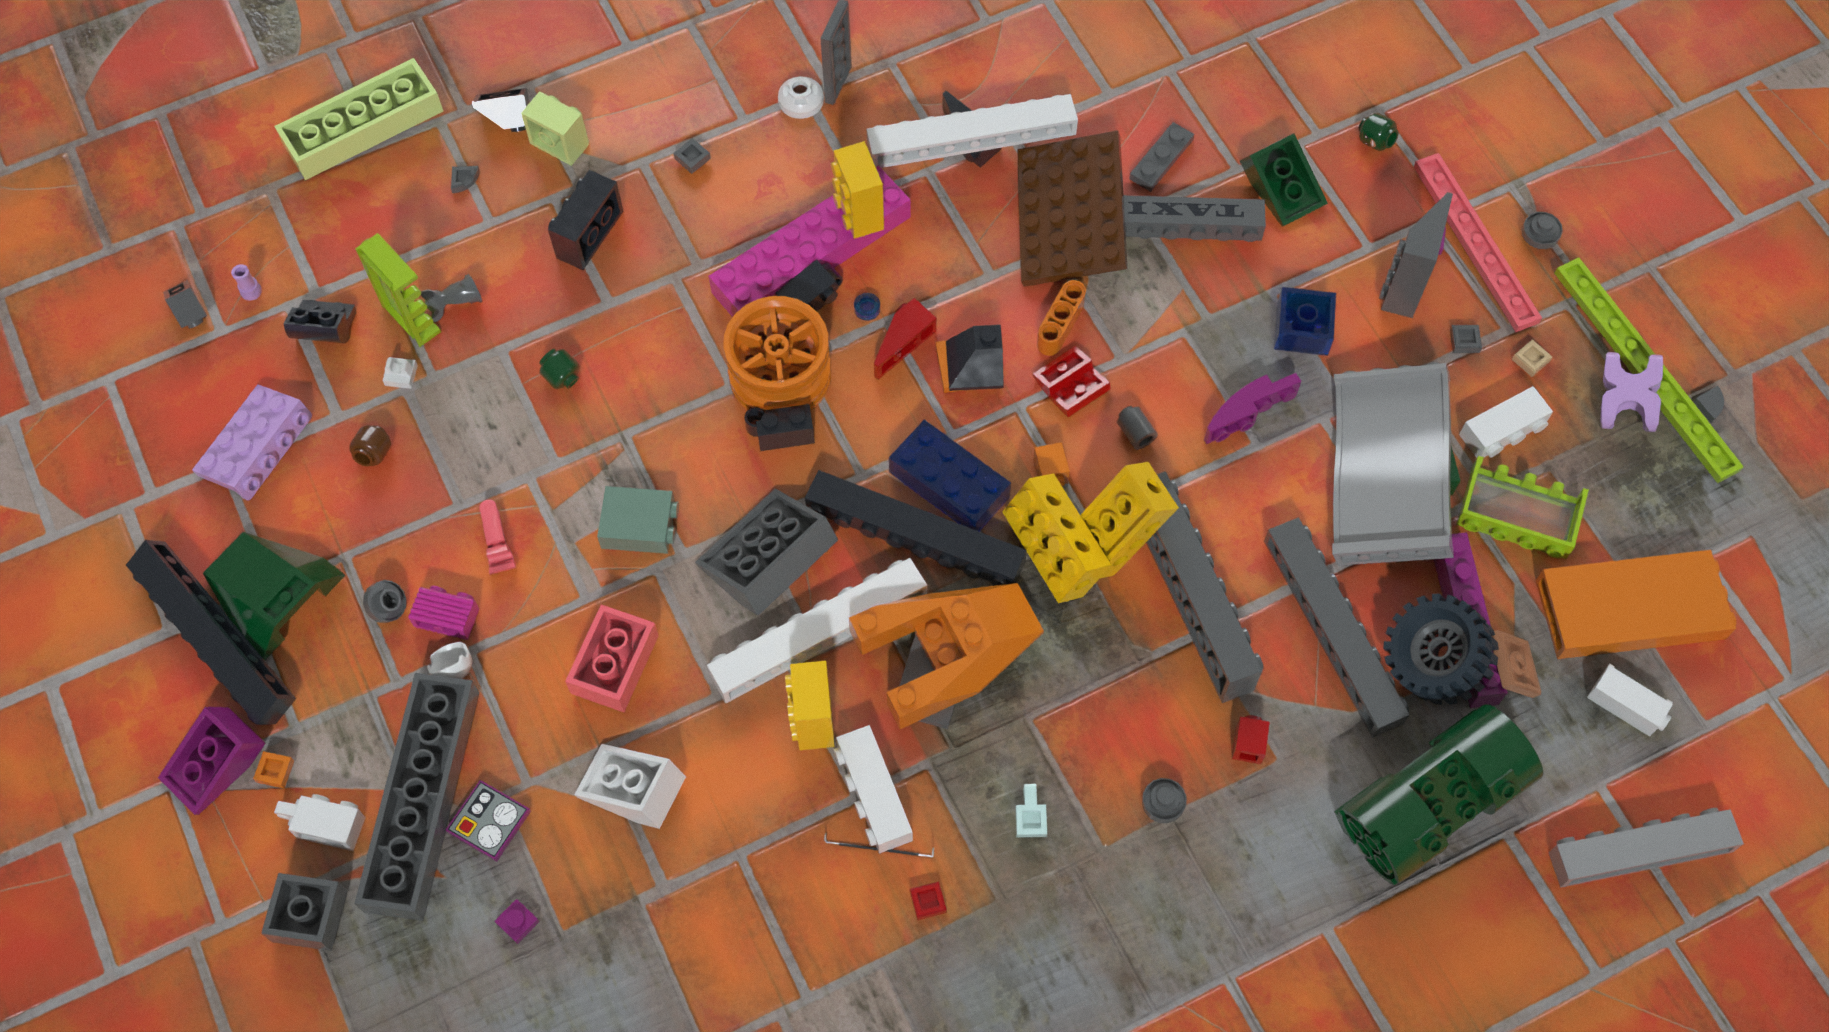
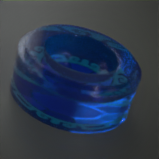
M863 293L856 297L854 312L858 318L869 321L875 319L880 314V300L876 295Z

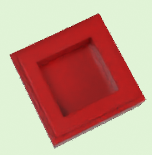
M939 881L910 889L917 921L947 913Z

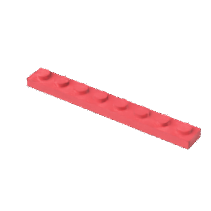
M1437 153L1417 160L1414 169L1435 203L1447 192L1453 194L1447 222L1515 332L1539 324L1542 319L1541 315L1440 154Z

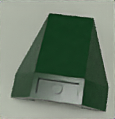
M242 532L203 572L226 615L264 660L285 640L279 629L317 590L326 597L345 577L343 572L323 557L246 532Z

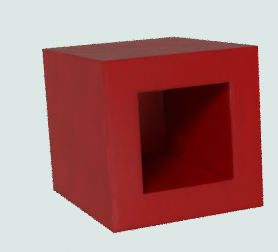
M1255 715L1240 716L1236 726L1232 759L1262 764L1266 755L1270 722L1263 721L1261 717Z

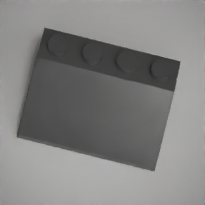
M1447 192L1409 230L1406 240L1400 239L1391 267L1387 272L1385 283H1383L1379 299L1383 300L1381 310L1413 318L1437 262L1453 196L1452 193Z
M774 489L695 563L739 604L758 616L838 541V538L825 516L781 491Z

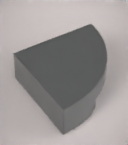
M452 167V193H459L470 188L479 177V167Z
M1716 386L1697 397L1693 403L1712 423L1723 410L1724 396L1719 386Z

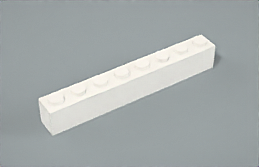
M1071 94L1055 95L1051 98L1031 99L1026 102L1003 104L991 108H979L974 111L954 112L950 115L938 117L930 116L921 120L902 121L885 126L877 125L866 129L867 145L875 167L879 165L880 168L1076 135L1078 118Z
M911 558L905 561L898 560L892 563L888 570L880 574H871L863 580V583L855 587L850 586L843 589L835 598L829 601L822 600L818 602L812 610L804 614L798 613L793 615L787 623L780 627L774 626L767 629L761 637L753 641L747 640L737 646L736 650L727 655L725 653L717 655L707 665L709 675L724 702L728 703L790 670V664L803 663L852 637L849 629V617L876 605L927 594V584Z

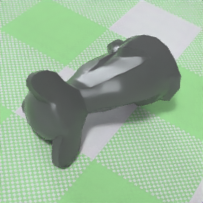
M469 274L465 275L463 280L449 285L443 291H421V296L425 299L427 308L432 312L431 318L433 322H437L442 318L443 310L447 304L483 302Z

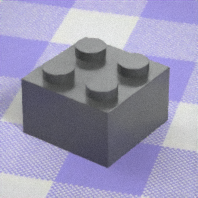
M278 873L261 934L273 943L332 951L348 891L337 881Z

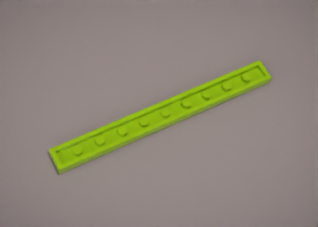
M1579 257L1558 267L1554 274L1613 350L1619 353L1620 359L1632 374L1642 373L1647 368L1649 356L1656 354ZM1663 365L1661 385L1656 392L1661 399L1660 410L1717 483L1739 473L1744 466Z

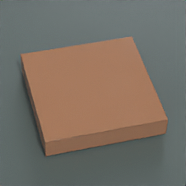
M1500 630L1494 631L1495 635L1491 637L1498 642L1499 650H1493V652L1498 657L1497 668L1502 687L1531 698L1541 695L1542 692L1529 642Z

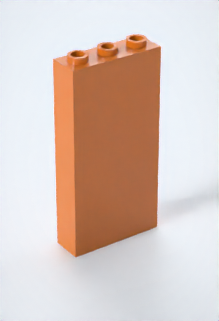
M1711 550L1543 569L1535 580L1557 659L1725 640L1736 629V617L1730 611L1727 601L1728 592L1726 587L1722 585L1719 576V564L1714 559Z

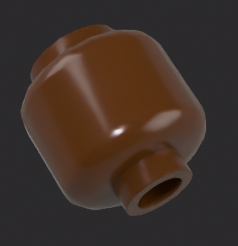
M366 425L358 430L350 443L349 450L353 459L358 464L366 467L375 466L384 460L391 448V440L383 428Z

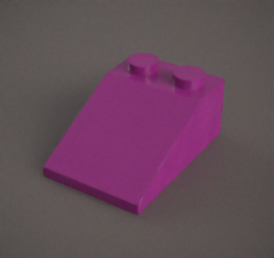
M204 707L158 779L194 815H199L252 765L266 743L229 707Z

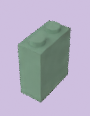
M605 486L597 535L601 549L668 554L669 544H674L675 527H672L673 518H678L679 502H675L673 491Z

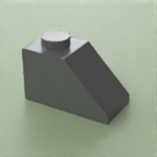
M188 280L163 292L164 298L181 328L188 326L190 329L204 322L202 318L207 315Z

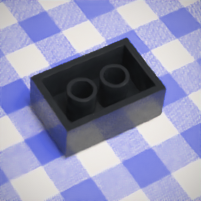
M591 170L586 173L584 178L579 179L570 198L565 199L561 211L557 217L551 219L548 225V233L557 259L581 270L585 269L624 212L616 181Z

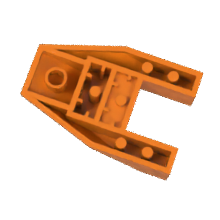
M1018 583L920 595L876 605L849 617L850 633L862 655L915 632L934 668V671L887 692V705L899 729L980 693L1044 633Z

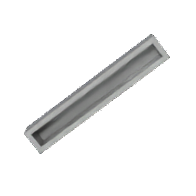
M1710 808L1700 812V816L1690 817L1687 813L1671 818L1670 822L1662 823L1660 819L1648 821L1641 828L1633 829L1632 825H1627L1615 829L1614 833L1604 835L1603 831H1597L1586 835V839L1575 841L1574 837L1563 838L1556 842L1557 845L1549 852V856L1561 888L1732 853L1744 843L1731 809L1719 811L1718 808Z

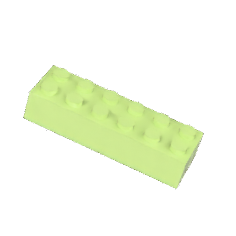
M412 58L274 127L300 173L307 180L443 112V108L436 90L416 60Z

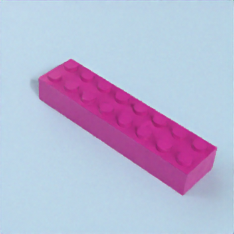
M878 165L876 169L883 183L884 230L854 239L850 229H845L841 216L843 211L841 208H836L832 195L709 275L711 293L733 317L746 304L760 298L776 296V291L816 259L821 265L830 263L833 268L843 263L911 217V200Z

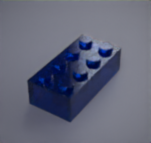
M925 419L889 457L890 474L956 523L980 532L1010 498V481Z

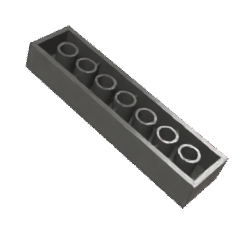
M1166 471L1157 474L1179 508L1153 534L1146 544L1221 702L1224 703L1254 692L1262 674L1263 662L1259 654H1254L1250 646V635L1245 627L1242 628L1238 621L1239 615L1235 604L1228 601L1225 594V583L1221 577L1217 578L1213 570V559L1209 552L1205 553L1201 545V534L1197 528H1193L1190 522L1188 507L1186 504H1181L1178 498L1179 491L1175 481L1169 479Z
M421 673L414 674L354 903L364 913L419 921L424 920L479 697V691L473 680Z

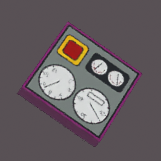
M480 780L446 828V832L497 862L531 811L526 806Z

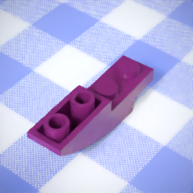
M1297 373L1273 383L1266 374L1237 391L1220 407L1212 418L1206 430L1205 443L1221 442L1236 431H1247L1255 424L1258 412H1265L1278 402H1288L1295 398L1301 384Z

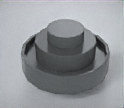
M1535 212L1525 219L1521 231L1524 240L1530 246L1538 249H1548L1558 243L1563 229L1559 219L1547 212Z
M383 580L373 583L367 588L363 597V605L371 619L379 623H388L397 620L403 615L406 609V596L398 584L393 581Z
M1160 778L1153 780L1146 786L1142 795L1144 812L1150 819L1158 823L1176 821L1182 816L1186 807L1187 797L1185 791L1178 782L1172 779Z

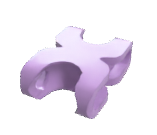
M1607 352L1603 386L1608 391L1603 395L1601 404L1600 427L1602 429H1612L1616 415L1622 410L1631 409L1637 411L1642 416L1643 429L1645 431L1656 432L1661 399L1656 392L1660 388L1663 376L1662 355H1650L1647 368L1642 373L1630 374L1621 368L1619 353Z

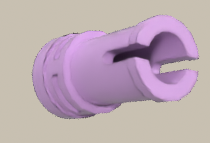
M236 265L232 269L231 274L237 282L240 295L243 299L249 301L257 299L262 293L260 284L252 277L246 265Z

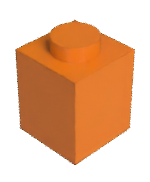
M1062 442L1035 447L1033 461L1037 476L1054 473L1061 486L1068 484L1070 470Z

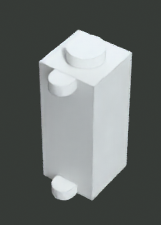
M1609 663L1587 698L1649 737L1657 729L1663 731L1672 717L1667 713L1671 709L1673 702L1660 697L1614 668L1615 666Z

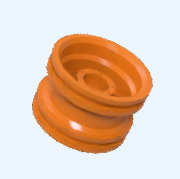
M786 296L760 298L746 304L735 313L724 333L723 348L728 366L730 386L738 403L747 411L754 407L761 408L765 412V410L806 404L810 405V411L814 409L827 394L831 383L829 335L825 322L819 313L810 305ZM804 350H809V351H810V354L805 353V352H803V351H804Z

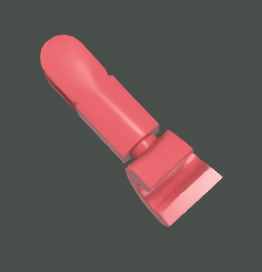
M490 499L485 500L480 504L479 509L488 546L486 551L489 561V574L491 575L517 568L513 554L506 543L496 503Z

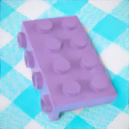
M257 384L192 471L197 476L237 492L243 499L250 500L311 420L312 414L299 399Z

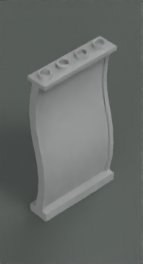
M1432 362L1422 366L1403 365L1392 369L1374 368L1370 371H1346L1343 374H1334L1336 384V453L1333 489L1334 543H1332V554L1337 565L1454 558L1450 502V374L1447 364Z

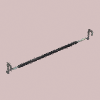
M827 833L824 835L826 843L878 851L877 847L829 842L826 838ZM934 847L932 848V855H925V854H919V853L907 852V851H899V850H892V849L887 850V851H885V852H892V853H899V854H906V855H914V856L933 857V856H934Z

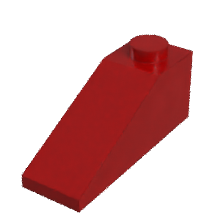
M915 298L908 303L900 305L894 314L874 362V377L877 380L937 332V318Z

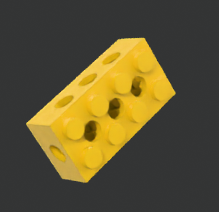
M1149 462L1125 465L1080 515L1111 563V566L1100 578L1114 576L1179 508Z
M1054 473L1029 478L1002 511L1058 603L1084 597L1111 566L1108 558Z

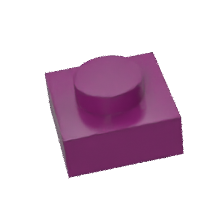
M516 899L494 922L511 939L519 944L540 921Z

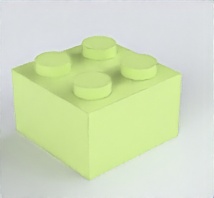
M539 91L521 112L530 144L572 166L588 147L589 140L582 113L573 106L569 107L561 103L556 97L548 96Z

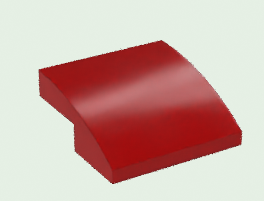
M1076 346L1033 373V378L1041 389L1067 417H1070L1111 390L1110 382L1093 368L1092 360Z

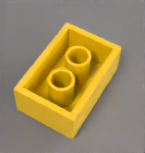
M865 141L834 150V162H831V169L835 177L832 178L835 190L833 199L836 208H841L843 211L841 216L845 229H850L854 239L884 230L883 183Z
M826 661L790 664L791 674L785 675V682L788 694L787 707L792 741H798L799 750L835 747Z

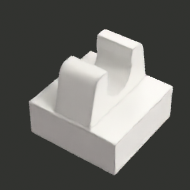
M389 357L383 377L384 385L412 389L418 367L416 360Z

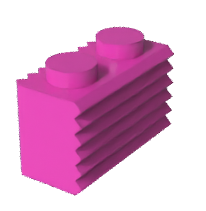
M430 586V589L420 587L413 603V608H411L409 620L416 628L468 640L479 607L474 598L467 593L458 592L457 595H452L438 586Z

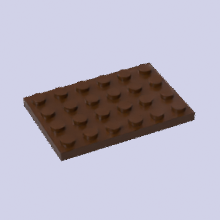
M1116 130L1017 149L1021 282L1023 286L1128 269L1119 131Z

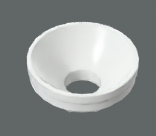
M803 76L793 77L784 82L780 87L778 103L780 109L786 115L797 119H804L814 116L820 111L824 104V94L820 84L812 78ZM797 85H804L807 87V91L798 94L793 91V88Z

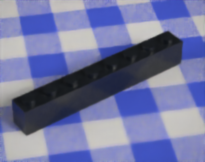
M818 470L805 496L807 507L826 518L834 520L841 527H852L859 530L866 537H877L885 540L892 547L906 548L920 558L929 557L938 561L943 567L950 569L954 567L962 570L971 578L988 580L993 586L1016 583L1026 562L1027 550L821 470Z
M145 540L126 564V567L133 574L134 580L145 588L149 593V598L164 611L166 619L177 627L181 632V637L196 650L198 658L210 667L214 672V677L229 690L231 698L239 703L247 712L249 720L256 725L276 724L296 700L295 696L168 544L163 541Z

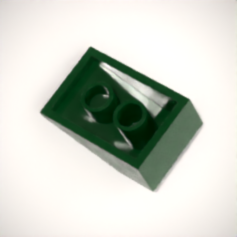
M1295 133L1240 160L1250 184L1261 199L1265 200L1266 206L1282 227L1328 204Z

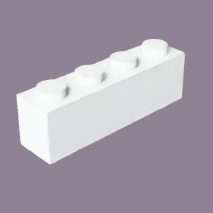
M870 725L836 737L838 748L833 749L839 766L844 764L848 774L844 775V779L849 792L855 791L858 801L854 802L860 819L865 818L869 828L865 829V833L870 846L876 845L880 854L913 841L912 829Z

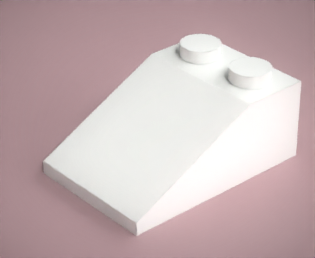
M601 744L574 795L579 799L633 822L660 829L686 776L670 759Z

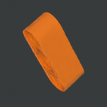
M1070 280L1062 286L1038 330L1037 348L1042 354L1051 356L1060 351L1082 312L1086 288L1080 281ZM1062 316V317H1065L1066 319H1059V318H1057V317ZM1046 337H1052L1054 340H1047Z

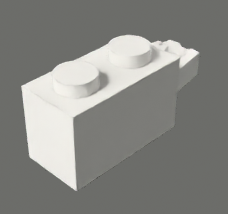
M313 794L312 798L301 796L300 799L296 800L295 804L278 801L274 811L278 817L289 820L288 830L296 838L354 851L366 818L358 809V805L341 801L340 804L330 802L329 798Z

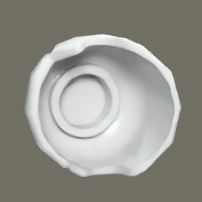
M454 642L435 651L430 656L432 665L431 667L427 665V669L430 675L463 679L469 673L473 661L466 644Z

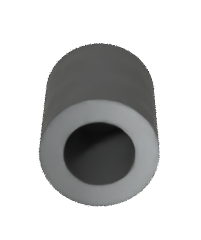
M1128 406L1119 413L1117 424L1134 449H1142L1157 438V431L1140 407Z

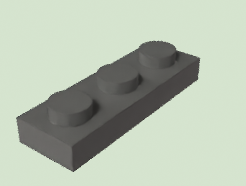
M1172 122L1132 170L1129 179L1151 192L1191 144L1194 134Z

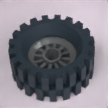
M1432 594V601L1425 596L1416 598L1419 605L1413 606L1410 602L1404 605L1403 608L1407 613L1403 617L1396 613L1392 618L1397 625L1395 628L1388 626L1385 634L1391 637V642L1384 641L1383 649L1391 654L1384 658L1386 664L1392 668L1390 673L1393 677L1419 698L1425 701L1428 699L1432 703L1442 705V700L1449 705L1457 704L1456 696H1460L1466 701L1472 698L1469 692L1471 689L1474 688L1478 692L1484 689L1485 686L1480 681L1483 677L1491 680L1494 672L1489 669V665H1497L1498 657L1492 650H1499L1498 642L1491 637L1495 633L1492 627L1487 624V621L1465 601H1460L1451 595H1447V599H1445L1441 594ZM1444 646H1448L1447 653L1444 656L1438 657L1439 650Z

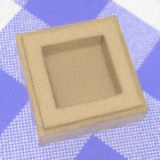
M1532 339L1513 356L1512 360L1533 377L1551 361L1552 356Z

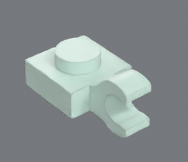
M1024 784V805H1016L1015 807L1016 837H1047L1046 805H1037L1036 784Z

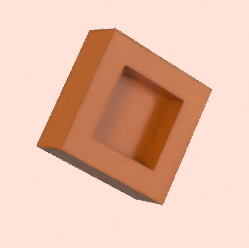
M263 751L253 780L256 783L285 789L294 760L292 757Z

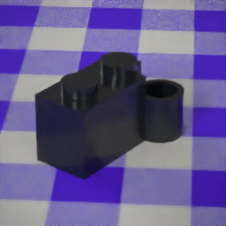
M816 259L776 291L775 294L776 296L798 299L810 305L815 311H818L824 305L832 303L837 298L838 293L836 290L842 284L843 278L830 263L821 265Z
M809 404L765 410V412L761 408L754 407L745 413L746 430L751 436L758 437L760 451L815 443ZM759 420L756 421V424L751 423L752 421Z

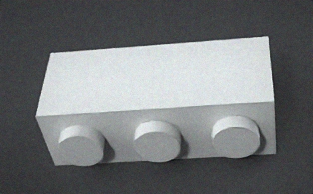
M1534 386L1466 421L1459 435L1476 458L1478 455L1491 458L1500 453L1504 446L1510 443L1512 445L1518 444L1530 432L1538 433L1545 429L1549 424L1547 421L1553 411Z

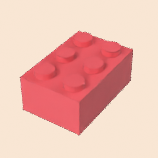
M601 605L565 681L570 693L625 712L659 636L655 623Z

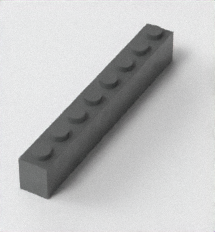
M1298 517L1268 529L1264 542L1372 738L1403 725L1410 715L1408 704L1403 697H1399L1395 690V682L1392 675L1388 671L1385 672L1380 663L1381 658L1378 650L1374 646L1371 647L1368 642L1365 627L1361 622H1357L1354 617L1349 599L1343 597L1339 590V582L1336 576L1327 569L1325 557L1322 551L1316 549L1313 544L1309 528L1306 525L1303 526Z

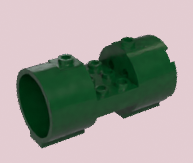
M1484 704L1477 710L1474 709L1429 742L1431 749L1395 775L1387 774L1385 777L1379 778L1334 811L1343 832L1354 845L1357 843L1360 850L1367 857L1366 861L1388 883L1396 885L1404 881L1446 850L1449 845L1447 838L1464 824L1473 820L1481 812L1489 815L1496 813L1543 778V767L1535 749L1517 725L1497 708Z

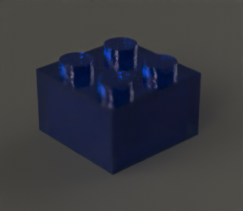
M1282 287L1277 302L1274 350L1328 356L1334 340L1336 293Z

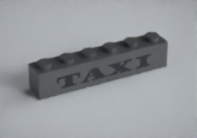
M1124 195L1126 237H1139L1142 239L1155 237L1170 240L1176 238L1193 240L1218 239L1220 241L1244 240L1253 242L1262 241L1266 227L1265 200Z

